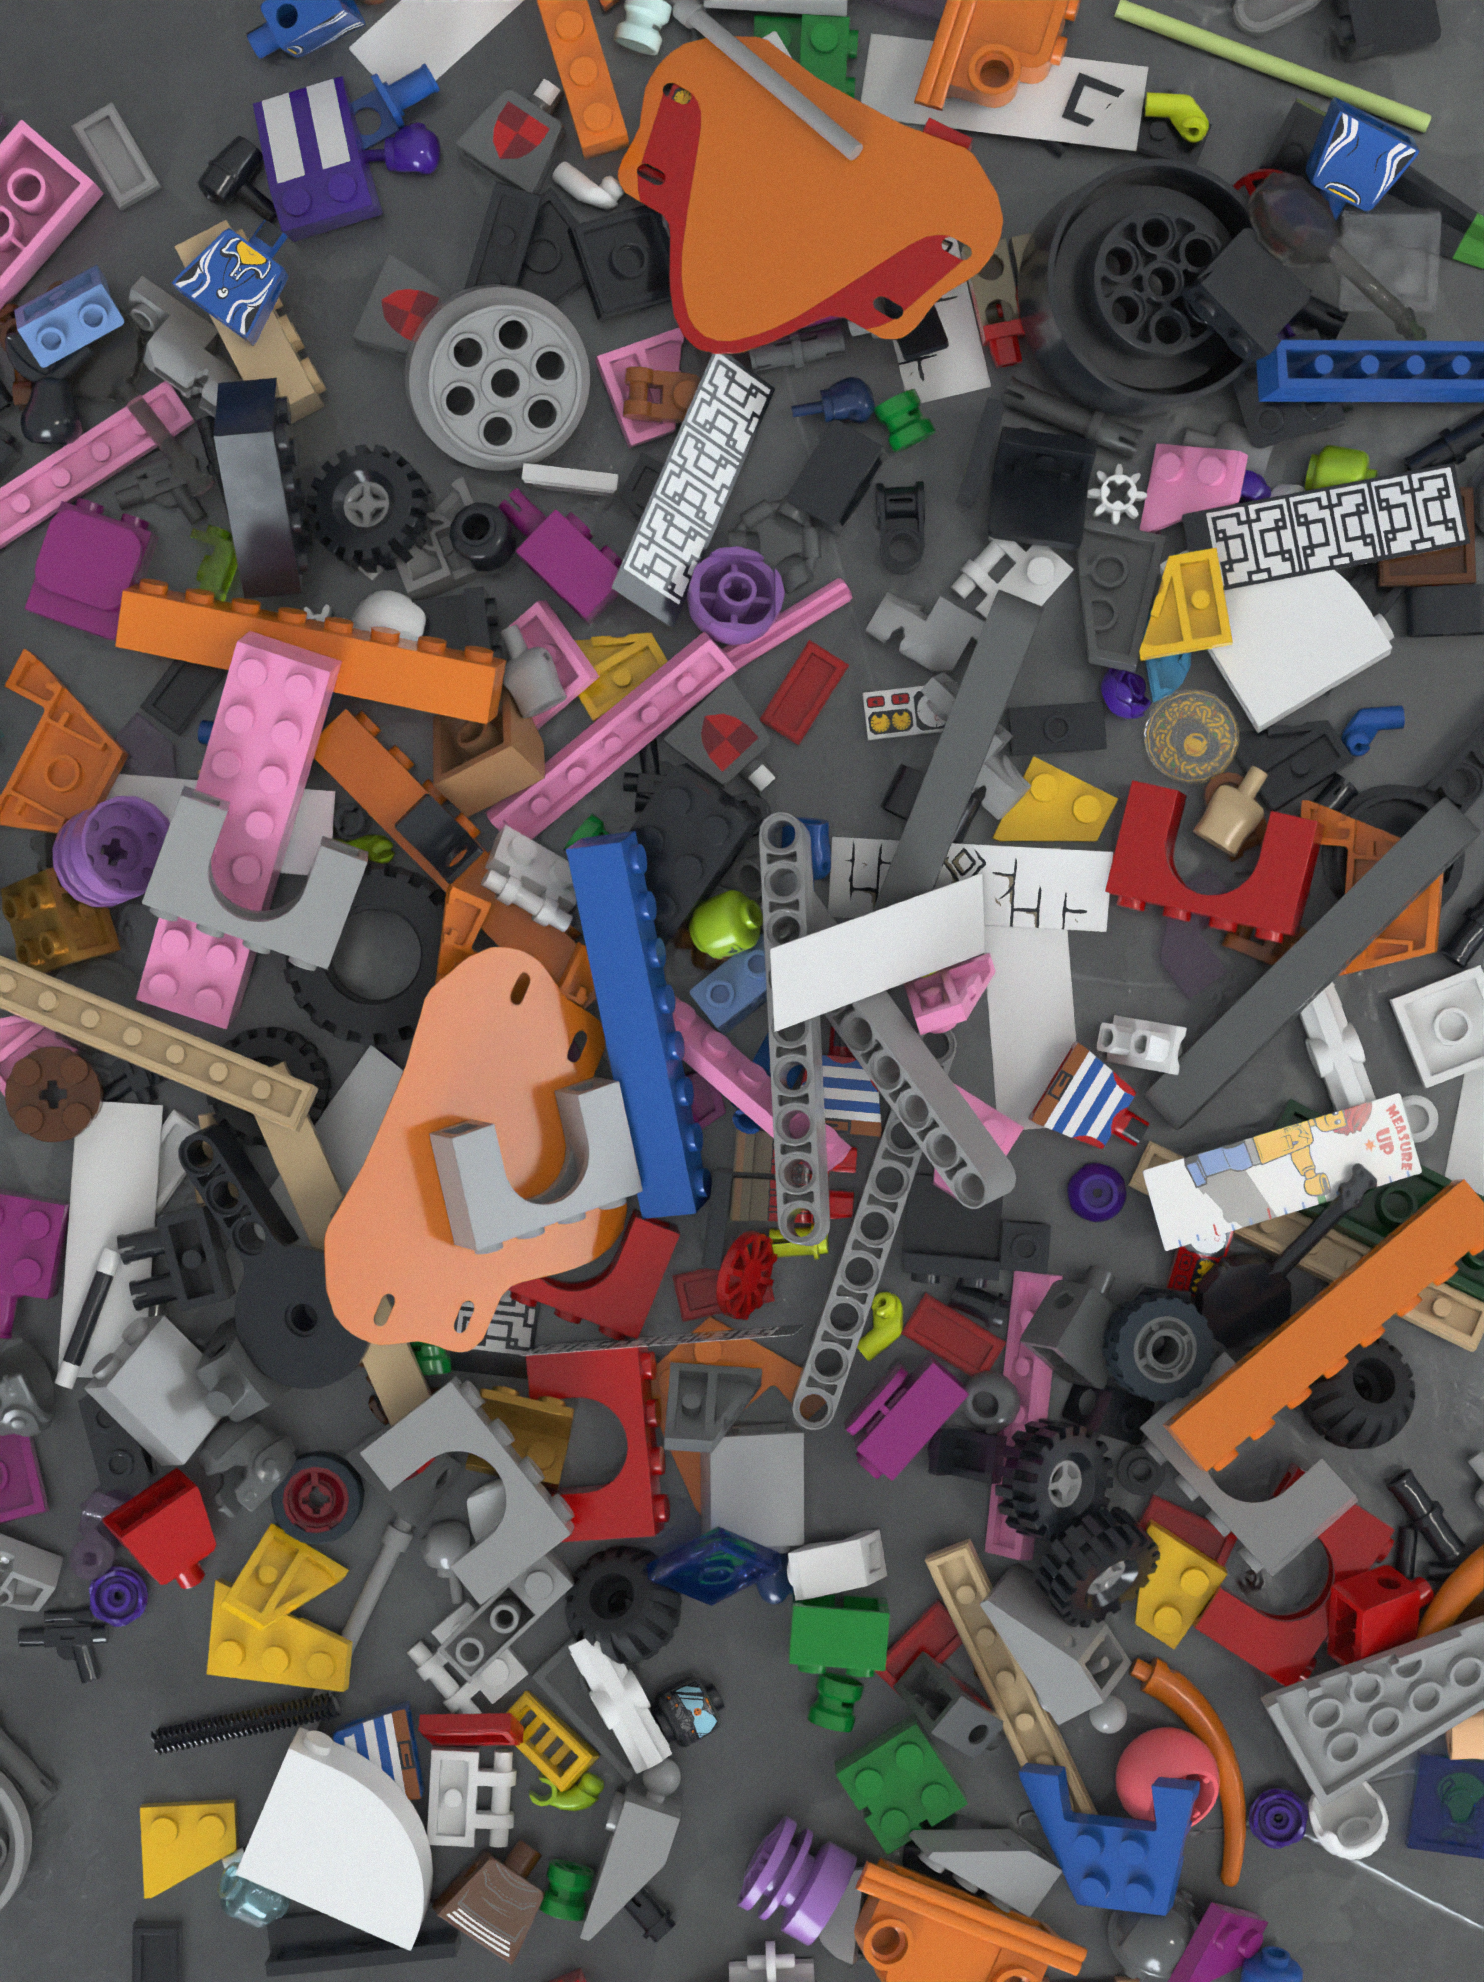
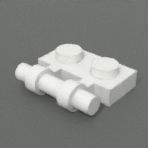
M989 536L990 543L974 561L969 559L961 567L960 572L962 575L953 583L951 589L964 600L975 587L983 592L986 597L974 611L986 621L998 590L1042 606L1074 569L1048 546L1033 544L1025 552L1014 541L994 539ZM1005 555L1015 565L997 584L989 577L988 573Z
M505 825L496 835L485 867L488 871L483 877L481 885L494 892L495 899L507 906L513 903L532 914V920L541 926L546 927L549 924L561 932H565L573 918L568 912L576 905L569 862Z
M470 1599L466 1600L434 1627L432 1634L442 1644L477 1607ZM420 1640L407 1651V1654L418 1666L415 1671L424 1681L429 1679L445 1697L443 1704L452 1714L454 1712L458 1714H481L482 1712L471 1700L478 1691L481 1690L489 1701L494 1704L527 1676L530 1671L509 1646L470 1684L466 1681L459 1686L443 1667L448 1661L438 1650L432 1654Z
M433 1746L431 1750L427 1825L429 1845L474 1847L476 1828L490 1829L489 1846L498 1848L508 1846L509 1829L514 1827V1812L510 1811L511 1787L516 1785L517 1770L512 1768V1750H494L493 1767L479 1768L480 1749ZM478 1786H492L491 1810H477Z

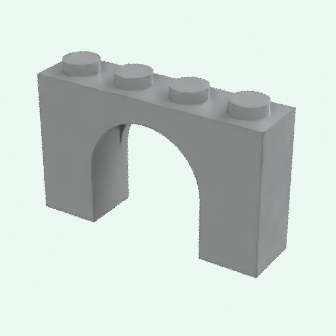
M184 786L141 904L150 906V913L159 918L177 921L178 917L195 922L197 923L196 929L207 935L223 938L226 933L243 939L242 945L252 951L270 954V951L274 950L288 955V961L300 968L314 971L319 966L328 970L368 863L369 852L322 836L306 882L295 898L279 908L267 911H255L240 907L230 901L220 891L214 880L211 867L212 853L225 821L230 802Z
M593 1077L555 1090L565 1136V1159L562 1169L553 1184L544 1192L531 1198L523 1199L511 1187L504 1170L494 1124L470 1119L429 1133L454 1245L472 1249L475 1254L496 1252L503 1248L502 1242L515 1237L517 1239H530L540 1236L545 1232V1226L556 1222L558 1224L579 1222L586 1218L585 1212L598 1207L599 1209L607 1210L623 1206L627 1203L626 1197L642 1192L643 1189L619 1081Z
M1224 1352L1211 1364L1212 1367L1209 1374L1204 1376L1202 1379L1203 1383L1198 1389L1194 1388L1189 1392L1190 1395L1183 1399L1178 1397L1174 1399V1402H1168L1140 1427L1148 1437L1142 1445L1160 1466L1169 1460L1180 1474L1174 1481L1192 1502L1198 1496H1201L1212 1510L1205 1516L1224 1538L1232 1531L1243 1543L1244 1546L1237 1552L1256 1574L1265 1568L1273 1577L1359 1500L1323 1459L1319 1460L1281 1495L1258 1503L1243 1502L1228 1496L1218 1487L1212 1473V1468L1206 1472L1200 1470L1162 1424L1235 1364L1230 1356Z
M455 1375L370 1442L360 1454L389 1491L430 1459L446 1452L463 1451L475 1454L485 1459L496 1469L503 1481L506 1492L504 1516L493 1530L458 1556L450 1567L479 1605H481L571 1535L575 1527L571 1519L575 1515L567 1502L558 1493L552 1497L541 1484L545 1477L537 1464L529 1456L522 1459L511 1446L515 1439L507 1426L499 1418L492 1421L484 1412L481 1405L485 1401L481 1398L480 1392L469 1380L462 1383Z

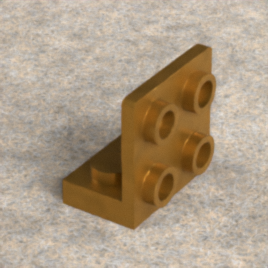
M54 868L45 869L1 889L2 911L12 929L16 943L15 954L18 963L46 974L71 963L121 950L109 908L92 907L75 900L61 886Z
M493 1386L491 1390L481 1388L479 1394L485 1401L481 1405L484 1412L492 1421L499 1418L507 1426L515 1439L511 1446L522 1459L529 1456L542 1471L545 1479L541 1481V1484L544 1487L558 1490L571 1436L574 1409L566 1407L564 1401L554 1397L541 1396L538 1400L520 1397L518 1391L505 1386ZM468 1453L466 1470L500 1477L496 1469L489 1462L475 1454Z

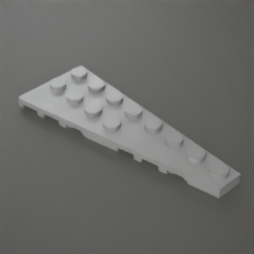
M1484 1615L1278 1689L1260 1698L1310 1789L1322 1807L1484 1709Z

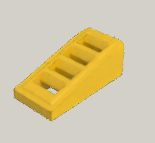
M526 1690L506 1713H512L519 1722L530 1710L537 1716L524 1729L523 1743L515 1746L561 1792L567 1791L581 1779L582 1775L591 1768L601 1755L534 1694ZM546 1724L550 1730L534 1745L530 1739ZM559 1737L564 1744L549 1758L545 1752ZM573 1751L578 1757L564 1771L559 1765Z

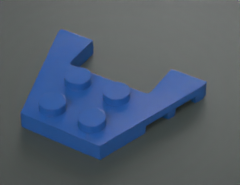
M1025 1763L1019 1770V1778L1077 1905L1166 1916L1174 1904L1184 1860L1182 1854L1186 1836L1191 1830L1192 1821L1190 1819L1194 1802L1199 1795L1200 1782L1158 1777L1151 1786L1156 1821L1073 1812L1070 1804L1066 1767Z

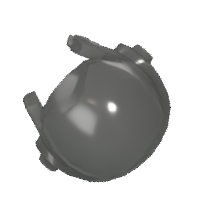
M17 1337L7 1340L0 1345V1356L2 1357L0 1358V1436L15 1433L24 1437H32L51 1426L56 1414V1390L47 1364L38 1350L24 1339Z
M249 1417L238 1423L228 1420L209 1434L200 1450L199 1465L201 1469H205L206 1476L216 1473L220 1474L221 1486L214 1495L219 1507L217 1509L218 1512L223 1511L229 1517H235L242 1506L249 1512H253L280 1485L296 1461L294 1455L296 1446L287 1434L282 1435L279 1432H275L269 1426L256 1422Z
M1183 1888L1176 1891L1173 1907L1166 1916L1113 1909L1107 1926L1108 1943L1114 1956L1124 1967L1123 1972L1131 1979L1138 1977L1143 1980L1148 1976L1170 1979L1200 1924V1921L1193 1914L1195 1905L1191 1901L1192 1895Z

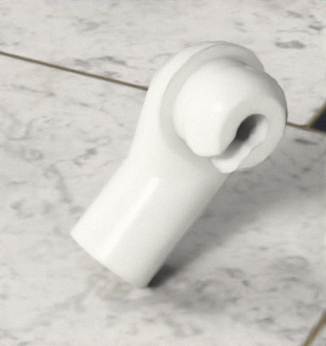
M568 162L559 164L552 176L555 183L578 201L604 210L618 206V199L625 194L619 181L614 177H604L598 186Z

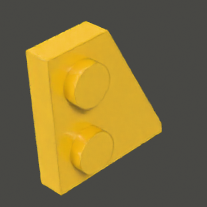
M1217 548L1169 556L1151 611L1147 630L1139 650L1140 661L1232 645L1233 640Z
M652 633L628 634L626 637L596 636L586 640H574L600 676L580 693L578 697L593 722H595L667 663L668 660Z
M1033 756L1022 776L1031 787L1019 802L1001 818L992 839L998 842H1096L1118 798Z
M1150 1519L1146 1532L1158 1545L1160 1559L1155 1561L1158 1565L1155 1573L1147 1575L1150 1580L1145 1588L1139 1587L1134 1621L1137 1626L1172 1649H1175L1228 1573L1227 1568Z
M271 1523L220 1606L261 1631L340 1583L349 1570L306 1543H302L289 1536L283 1529Z
M237 1799L145 1803L140 1806L144 1899L155 1897L238 1849Z

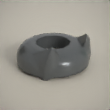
M982 1371L975 1373L965 1382L964 1386L969 1395L957 1409L963 1411L966 1418L974 1426L993 1435L1001 1432L1016 1419L1020 1410V1397L1016 1387L1006 1376L994 1371ZM986 1391L997 1398L999 1403L997 1414L987 1415L979 1409L976 1401L979 1392Z

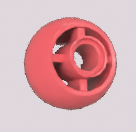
M1174 1727L1155 1728L1135 1738L1120 1756L1115 1775L1116 1790L1123 1808L1133 1819L1156 1821L1151 1786L1158 1777L1200 1782L1199 1795L1194 1802L1190 1819L1192 1821L1191 1827L1201 1821L1214 1806L1220 1788L1217 1762L1207 1745L1192 1733Z

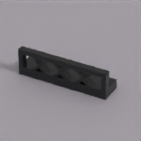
M437 1898L430 1899L424 1920L411 1951L320 1911L272 1915L266 1920L270 1955L265 1963L267 1977L457 1957L461 1945L460 1930L442 1919L431 1906Z

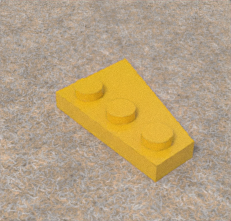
M223 1578L215 1580L207 1675L339 1692L349 1689L352 1641L303 1617L297 1618L291 1614H287L260 1631L220 1606L233 1583Z

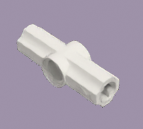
M1332 982L1299 1015L1308 1037L1305 1039V1044L1310 1060L1320 1079L1323 1078L1329 1099H1331L1334 1112L1374 1101L1376 1098L1363 1065L1366 1060L1362 1044L1352 1023L1347 1022L1341 1000L1334 987L1335 984Z
M586 1638L569 1644L570 1654L591 1689L589 1695L608 1730L612 1729L634 1771L638 1774L670 1756L672 1752L659 1725L656 1724L648 1709L651 1705L632 1670H627L625 1664H619L603 1654L598 1641L595 1642L594 1647Z

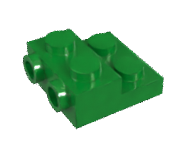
M802 14V18L755 16L753 37L763 38L776 31L794 61L818 79L854 98L856 78L846 77L847 59H857L859 30L849 29L850 17Z

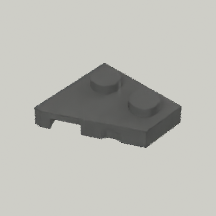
M671 1362L664 1450L712 1453L761 1387L762 1369Z

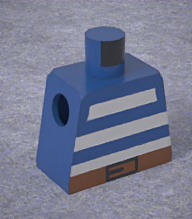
M410 1701L392 1705L342 1723L336 1727L333 1732L334 1742L359 1753L377 1765L403 1790L409 1800L421 1799L425 1791V1784Z

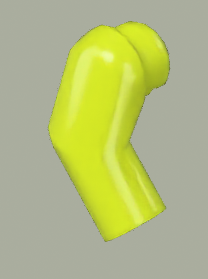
M884 1291L874 1296L871 1305L873 1309V1329L860 1338L857 1346L869 1362L897 1340L903 1331V1306L899 1297L890 1292Z

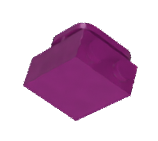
M78 497L75 505L61 501L58 513L50 521L35 564L36 577L24 609L33 614L116 642L122 592L124 589L137 583L139 584L140 579L146 578L159 537L153 532L148 531L150 522L123 513L119 521L104 516L105 507Z
M929 1353L907 1378L908 1371L901 1362H896L854 1408L844 1422L845 1430L852 1436L857 1433L854 1437L857 1450L855 1455L858 1457L857 1462L876 1479H879L884 1474L893 1481L969 1395L964 1384Z

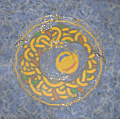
M1197 688L1184 689V691L1171 693L1162 698L1149 713L1143 731L1146 751L1153 766L1169 779L1185 784L1205 783L1218 774H1222L1234 760L1240 743L1238 722L1231 708L1214 693Z

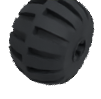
M1379 1337L1365 1348L1358 1344L1345 1355L1349 1362L1338 1373L1328 1379L1322 1374L1308 1386L1312 1393L1300 1404V1408L1305 1418L1310 1416L1313 1422L1310 1426L1318 1435H1325L1324 1438L1328 1442L1348 1449L1379 1447L1400 1433L1410 1419L1415 1400V1382L1409 1380L1413 1373L1409 1364H1403L1400 1360L1403 1357L1402 1353L1395 1346H1388L1389 1343L1385 1339Z
M611 1547L605 1552L599 1551L589 1557L588 1563L585 1566L580 1565L574 1573L575 1582L566 1592L565 1596L567 1601L565 1614L571 1634L577 1642L586 1638L594 1647L595 1642L598 1641L603 1654L619 1664L628 1665L650 1659L659 1653V1649L663 1645L667 1646L673 1638V1631L675 1627L679 1626L682 1614L681 1592L675 1575L669 1566L657 1555L637 1547ZM625 1599H630L632 1601L630 1609L624 1615H621L619 1610L626 1608Z

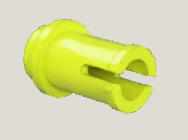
M811 1223V1227L794 1229L800 1237H803L812 1232L815 1224ZM769 1229V1238L773 1240V1243L789 1242L785 1244H772L773 1253L777 1254V1258L814 1255V1260L820 1259L821 1254H829L828 1234L819 1244L804 1246L786 1240L779 1229Z

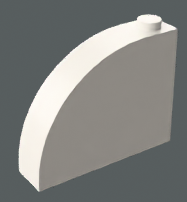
M1186 550L1181 552L1180 554L1189 553V551ZM1167 560L1160 564L1161 576H1163ZM1335 570L1224 590L1233 644L1207 649L1255 730L1259 733L1390 655L1392 646L1389 641L1394 638V635L1384 617L1380 613L1373 617L1357 591Z
M299 1727L235 1874L411 1951L428 1909L433 1885L432 1853L422 1821L403 1790L377 1765L359 1753L334 1742L325 1733L308 1731Z

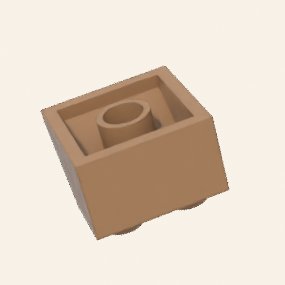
M502 684L498 714L488 724L440 714L433 717V786L466 817L491 807L497 802L545 779L543 740L532 717H522L512 694L504 684Z

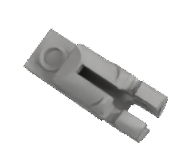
M141 276L131 287L126 314L131 316L133 321L143 330L154 332V335L147 343L143 363L153 373L181 391V395L189 399L191 395L202 393L198 407L215 417L218 383L243 381L241 375L236 373L220 355L216 354V356H213L219 337L217 328L144 276Z
M887 592L865 632L886 643L892 634L902 631L903 640L899 645V653L932 672L951 673L968 642L977 644L985 622L940 596L931 613L927 614L923 612L925 606Z
M945 672L933 676L922 688L921 692L929 699L926 704L930 710L942 720L947 721L960 686ZM1000 723L972 791L973 793L977 789L986 786L985 798L981 801V805L997 820L1003 818L1031 787L1006 755L1002 758L997 755L1013 737ZM937 745L932 750L933 754L935 752Z

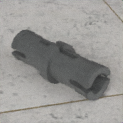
M841 325L799 333L797 330L789 334V336H784L771 343L748 350L753 373L794 365L796 369L805 367V362L846 355Z

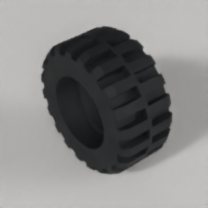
M382 863L367 864L346 921L360 912L372 909L387 910L405 919L415 931L420 943L421 959L417 974L412 982L397 995L386 999H367L354 994L342 984L334 970L332 959L328 970L317 966L316 970L311 971L293 965L288 961L289 956L282 954V956L286 957L287 969L283 970L286 983L291 984L295 994L293 999L298 1007L304 1009L311 1017L310 1021L320 1029L324 1028L331 1032L334 1037L344 1041L375 1046L392 1044L413 1038L424 999L436 981L446 894L432 884L429 879L405 868Z

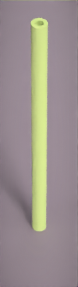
M1120 0L1114 17L1326 97L1332 99L1336 97L1358 109L1419 132L1425 133L1432 115L1127 0Z

